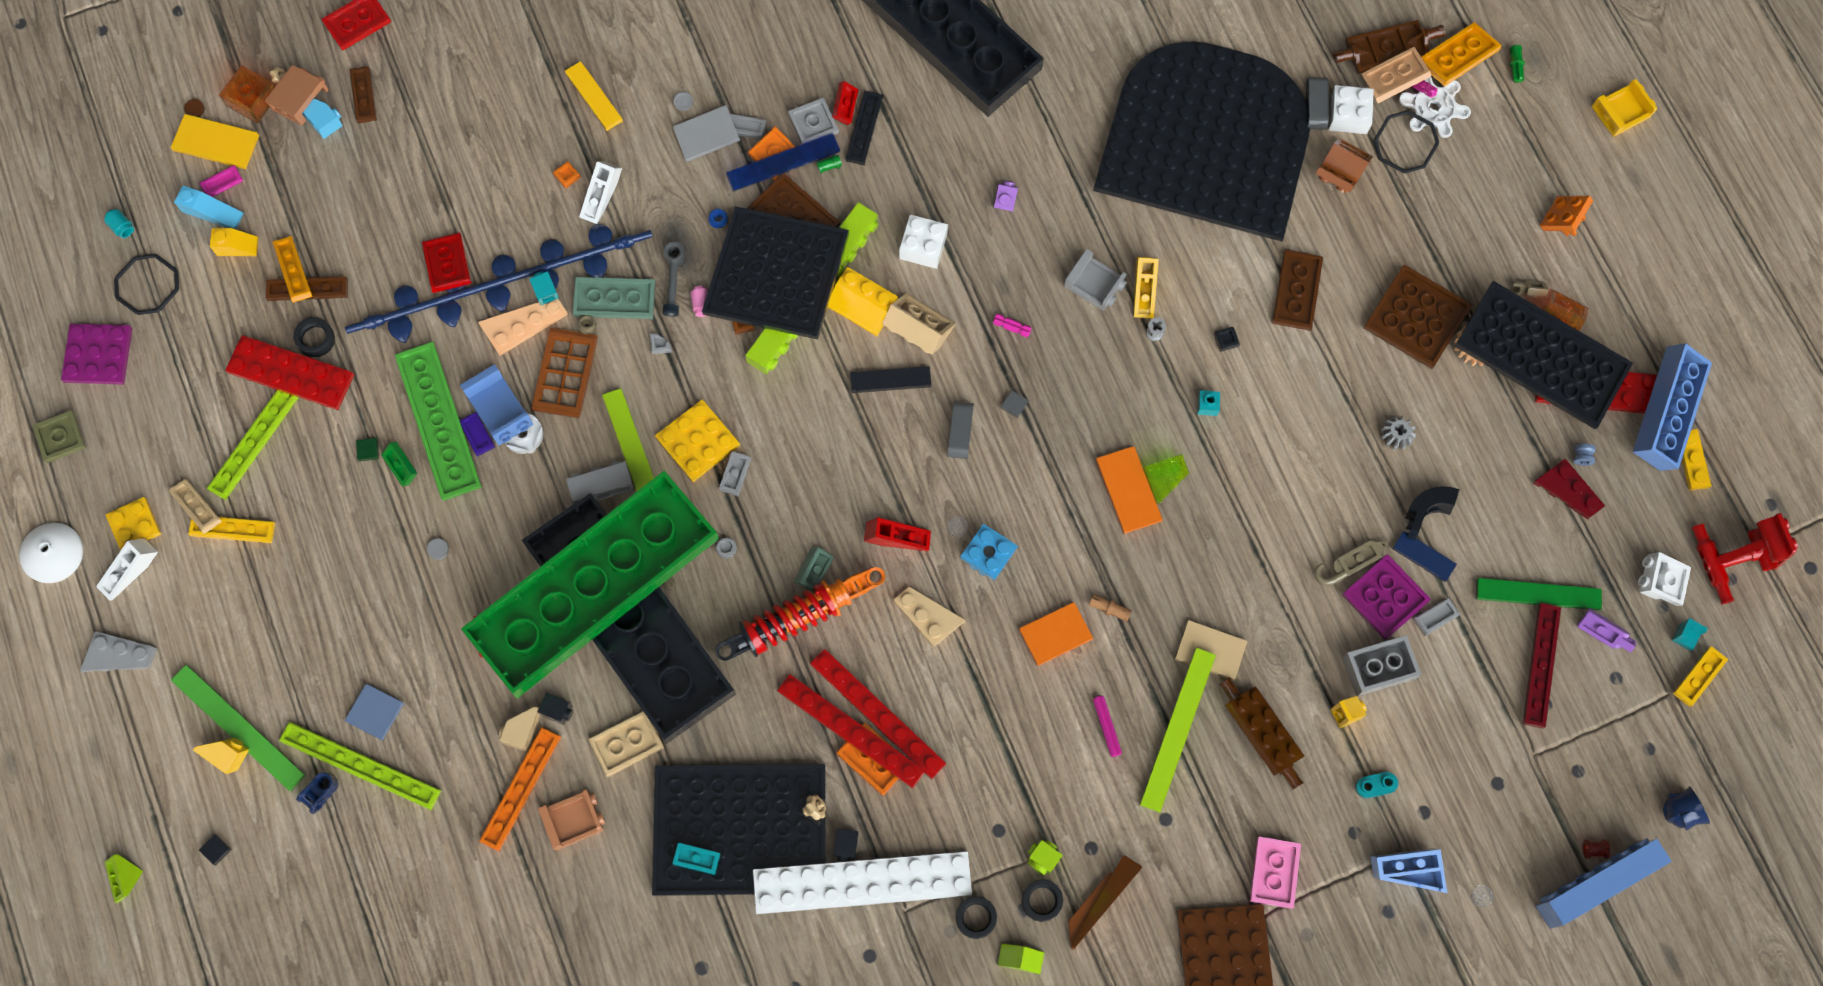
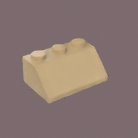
M907 293L891 304L882 322L889 331L901 335L907 342L914 343L922 351L934 354L942 346L956 325L955 322Z

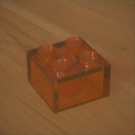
M241 65L219 96L227 107L258 124L270 108L265 99L275 88V85Z

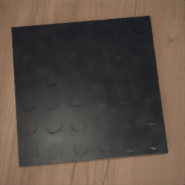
M735 206L705 299L702 314L818 340L850 234L849 230Z

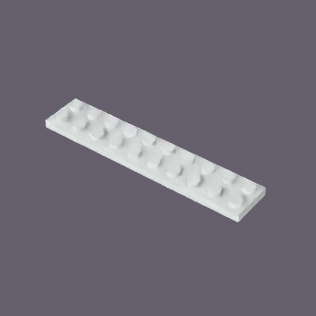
M968 852L753 870L756 914L972 896Z

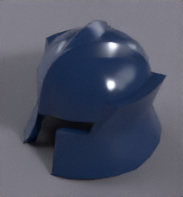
M1690 786L1682 793L1668 794V800L1663 808V814L1668 823L1679 828H1685L1686 831L1698 824H1710L1704 806Z

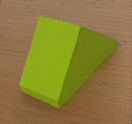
M1001 944L998 966L1040 974L1044 952L1025 946Z

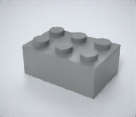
M1407 635L1348 652L1342 657L1357 697L1413 681L1421 676Z

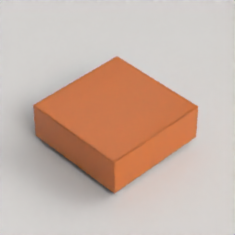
M569 161L553 171V175L565 189L581 178Z

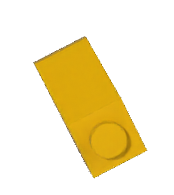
M212 228L210 247L217 256H257L259 238L232 228Z
M1357 696L1342 700L1330 709L1339 728L1356 722L1367 715L1364 702L1359 700Z
M236 738L202 744L193 749V751L225 774L237 771L250 750L244 746L241 740Z

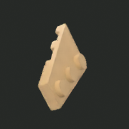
M908 587L893 599V602L933 648L965 622V619L911 587Z

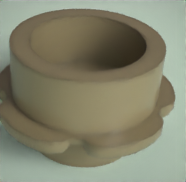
M582 316L577 323L579 331L583 334H591L596 330L597 322L592 316Z

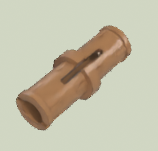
M1094 593L1088 605L1105 612L1107 616L1112 615L1125 622L1128 621L1132 611L1116 604L1112 599L1109 601Z

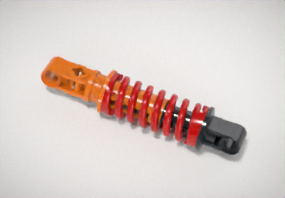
M870 567L843 581L838 578L829 585L822 580L813 586V593L809 590H804L802 593L803 598L799 595H794L792 598L793 603L789 600H784L782 603L783 608L779 605H774L772 608L773 614L767 609L764 610L762 613L763 619L756 614L752 618L753 623L748 620L739 621L740 632L719 642L715 647V654L719 659L728 661L750 650L756 658L768 650L767 640L770 641L772 646L776 647L778 646L777 635L780 636L782 641L786 642L788 641L787 633H791L792 636L796 637L798 636V628L801 627L802 631L806 632L808 631L807 624L811 622L812 626H818L817 619L820 617L822 621L826 622L828 620L827 614H832L834 617L840 616V608L845 605H851V599L857 598L881 585L885 580V573L881 568ZM874 570L880 575L877 582H872L869 577L870 573ZM723 645H728L731 649L730 654L726 657L719 654V649Z

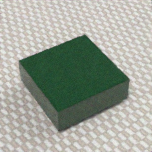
M377 438L356 440L357 460L359 462L379 459Z

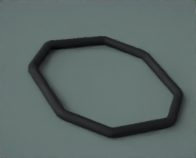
M1406 110L1386 117L1374 138V145L1381 162L1402 173H1409L1424 169L1439 145V139L1432 122ZM1408 114L1431 126L1435 144L1423 165L1405 170L1382 158L1378 139L1391 118Z
M157 254L135 256L114 279L115 298L137 315L157 313L164 308L179 290L178 270ZM156 258L174 272L175 289L157 309L138 311L119 297L118 280L136 260Z

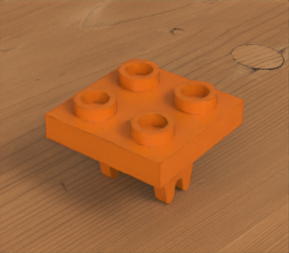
M1557 196L1541 222L1540 227L1543 231H1562L1566 236H1569V234L1575 236L1578 225L1586 218L1585 214L1593 202L1590 196Z

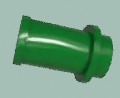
M833 154V157L817 161V166L821 174L834 168L839 169L842 166L839 155L835 156Z

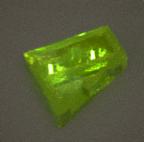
M1183 454L1143 468L1156 504L1161 503L1189 474Z

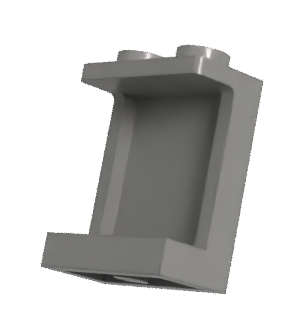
M1086 249L1066 278L1064 287L1105 311L1107 306L1111 307L1117 298L1115 295L1118 290L1122 292L1126 286L1127 281L1125 279L1127 274L1125 272L1122 275L1118 274L1092 258L1093 252Z

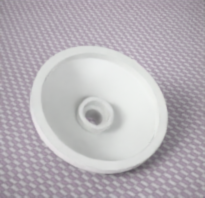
M57 522L46 523L36 527L25 537L19 553L20 564L24 572L36 581L42 583L59 582L73 574L80 565L83 557V543L79 534L68 525ZM48 546V550L43 552L44 547Z

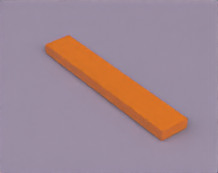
M541 727L479 842L498 852L500 851L559 743L561 736Z

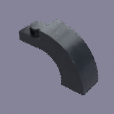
M1442 486L1428 489L1419 494L1413 500L1405 516V519L1409 520L1406 527L1409 530L1407 538L1416 539L1423 519L1427 515L1432 513L1450 515L1460 489Z

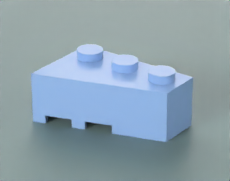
M1430 848L1370 856L1373 878L1447 893L1441 849Z

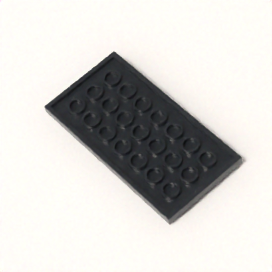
M1495 281L1490 283L1455 344L1456 348L1593 429L1599 427L1633 365V362Z

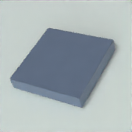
M366 684L346 717L345 722L383 741L404 703Z

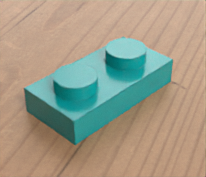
M678 843L673 865L715 875L721 854Z

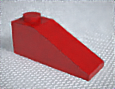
M879 517L866 522L864 542L885 547L929 551L931 531Z

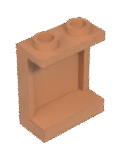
M292 65L267 96L265 102L272 111L302 126L306 121L302 115L304 110L320 90L327 93L329 89L325 85V80L319 75L313 76L305 68H298Z
M584 789L582 793L549 807L545 805L538 808L554 850H560L604 831L602 825L605 824L602 813H597L595 808L598 802L594 792L590 793L587 789Z

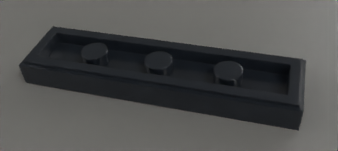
M864 91L846 162L865 166L883 100L882 94Z
M930 366L850 372L852 393L929 388L932 386Z

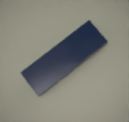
M1403 531L1392 549L1446 582L1457 564L1418 539L1412 540L1407 538L1408 533Z

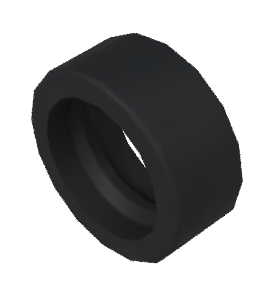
M310 317L302 320L294 330L293 338L295 344L303 354L309 357L326 355L334 346L335 334L333 329L325 320L319 317ZM315 327L322 328L326 333L324 341L319 346L307 347L303 342L305 333Z
M1045 879L1035 880L1023 892L1022 907L1027 916L1034 921H1050L1061 911L1063 895L1059 887L1052 881ZM1037 888H1046L1055 897V905L1048 913H1037L1030 905V895Z
M974 896L967 898L960 904L956 912L958 929L963 935L972 939H980L989 935L997 922L995 907L984 897ZM981 905L987 910L989 922L985 928L975 931L966 926L963 918L968 907Z

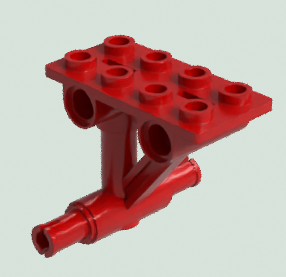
M1782 513L1757 522L1758 528L1747 532L1750 544L1723 554H1719L1715 542L1710 540L1705 524H1699L1691 528L1698 543L1696 549L1700 554L1711 586L1716 588L1721 605L1735 601L1728 586L1730 579L1725 568L1747 561H1758L1762 572L1777 570L1797 552V542L1794 537H1791L1788 530L1790 528L1789 522L1785 517L1783 518Z

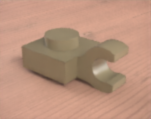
M1513 280L1512 285L1519 288L1515 291H1510L1519 296L1526 293L1530 297L1539 298L1540 296L1547 297L1549 289L1544 281L1525 280L1520 282Z

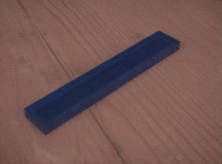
M832 133L726 172V177L732 191L735 192L840 152V149Z

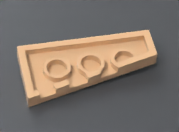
M556 299L541 306L538 302L479 321L478 323L500 356L567 316L568 313L559 299Z

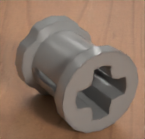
M1157 317L1150 320L1146 329V336L1149 340L1159 341L1162 339L1166 329L1165 321Z

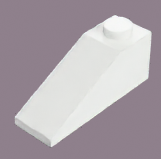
M597 161L579 216L580 218L595 224L599 223L617 186L622 171L621 167L605 161Z
M145 538L127 541L96 587L110 601L113 600L149 566L158 551Z

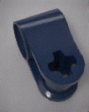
M319 773L298 794L296 800L306 805L310 809L309 812L311 814H315L337 790L339 784L337 778L327 773ZM328 778L330 781L329 786L323 789L322 782Z

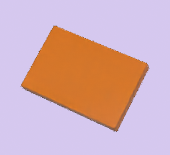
M1075 602L1019 628V632L1037 667L1093 640V636Z
M865 722L862 724L863 727H865L870 732H872L877 737L886 742L869 725H867ZM848 742L836 752L846 764L882 796L898 781V778Z

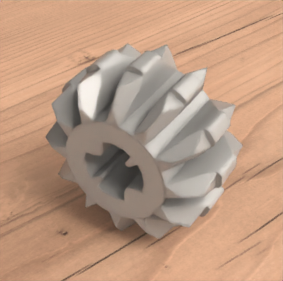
M1392 416L1391 421L1386 420L1384 422L1385 426L1381 428V432L1384 434L1381 436V439L1387 440L1386 446L1392 444L1393 450H1396L1398 446L1403 450L1406 448V445L1410 446L1413 443L1412 439L1416 437L1413 431L1416 428L1409 425L1411 419L1405 422L1404 416H1400L1399 419L1396 416Z

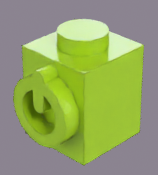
M1041 840L1039 844L1035 842L1028 851L1031 856L1027 864L1036 872L1045 876L1046 873L1049 875L1063 855L1056 850L1057 846L1049 840L1046 842Z

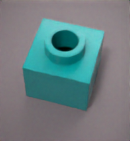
M1200 390L1197 415L1218 416L1220 412V392Z

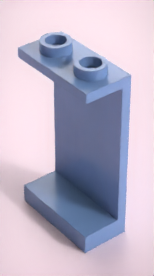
M495 364L460 385L498 446L510 441L511 438L534 425Z

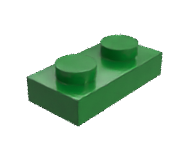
M397 441L390 443L381 456L401 486H408L418 473Z

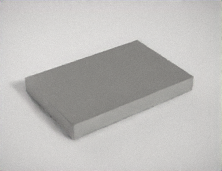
M727 105L673 126L686 162L740 141Z

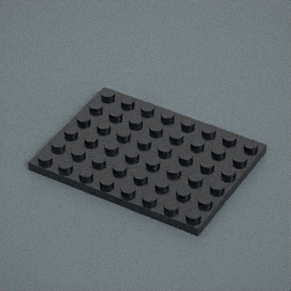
M826 765L655 766L652 896L755 895L754 869L826 864V816L815 820L803 813L807 797L814 794L823 799L826 807ZM678 843L720 853L716 874L712 875L673 865Z

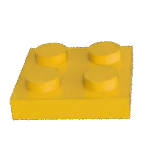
M145 497L105 514L120 550L129 540L145 538L148 541L161 535L159 526Z

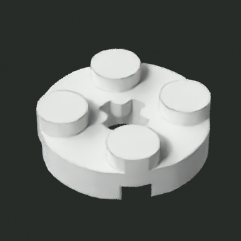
M531 414L528 415L534 425L526 430L527 436L520 438L518 434L505 443L515 453H533L543 440V427L537 418Z

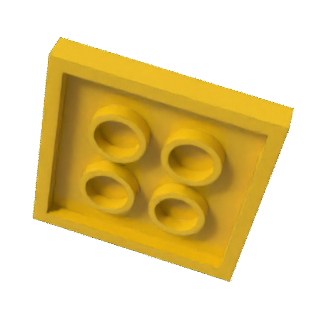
M703 399L655 435L656 440L692 482L696 481L731 454L732 451L740 447L738 440Z

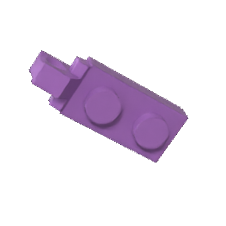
M1590 608L1577 623L1578 628L1613 649L1622 647L1631 653L1636 647L1637 642L1629 637L1630 633Z

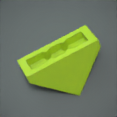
M116 854L104 863L114 902L118 903L129 895L143 870Z

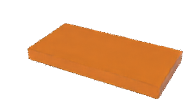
M1134 446L1096 458V463L1123 534L1162 522V516Z

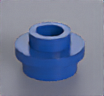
M715 209L709 214L708 220L712 227L723 228L728 223V215L721 209ZM716 218H721V219H722V220L719 221V222H716V221H715Z

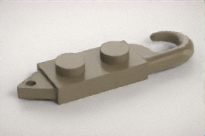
M1370 540L1337 558L1333 564L1335 575L1329 578H1323L1320 575V569L1323 567V564L1320 563L1314 573L1316 580L1322 585L1330 586L1380 560L1383 557L1382 554L1388 542H1373V540Z

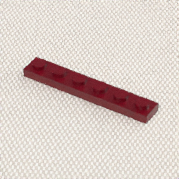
M1544 603L1538 605L1523 725L1542 729L1546 728L1562 607Z

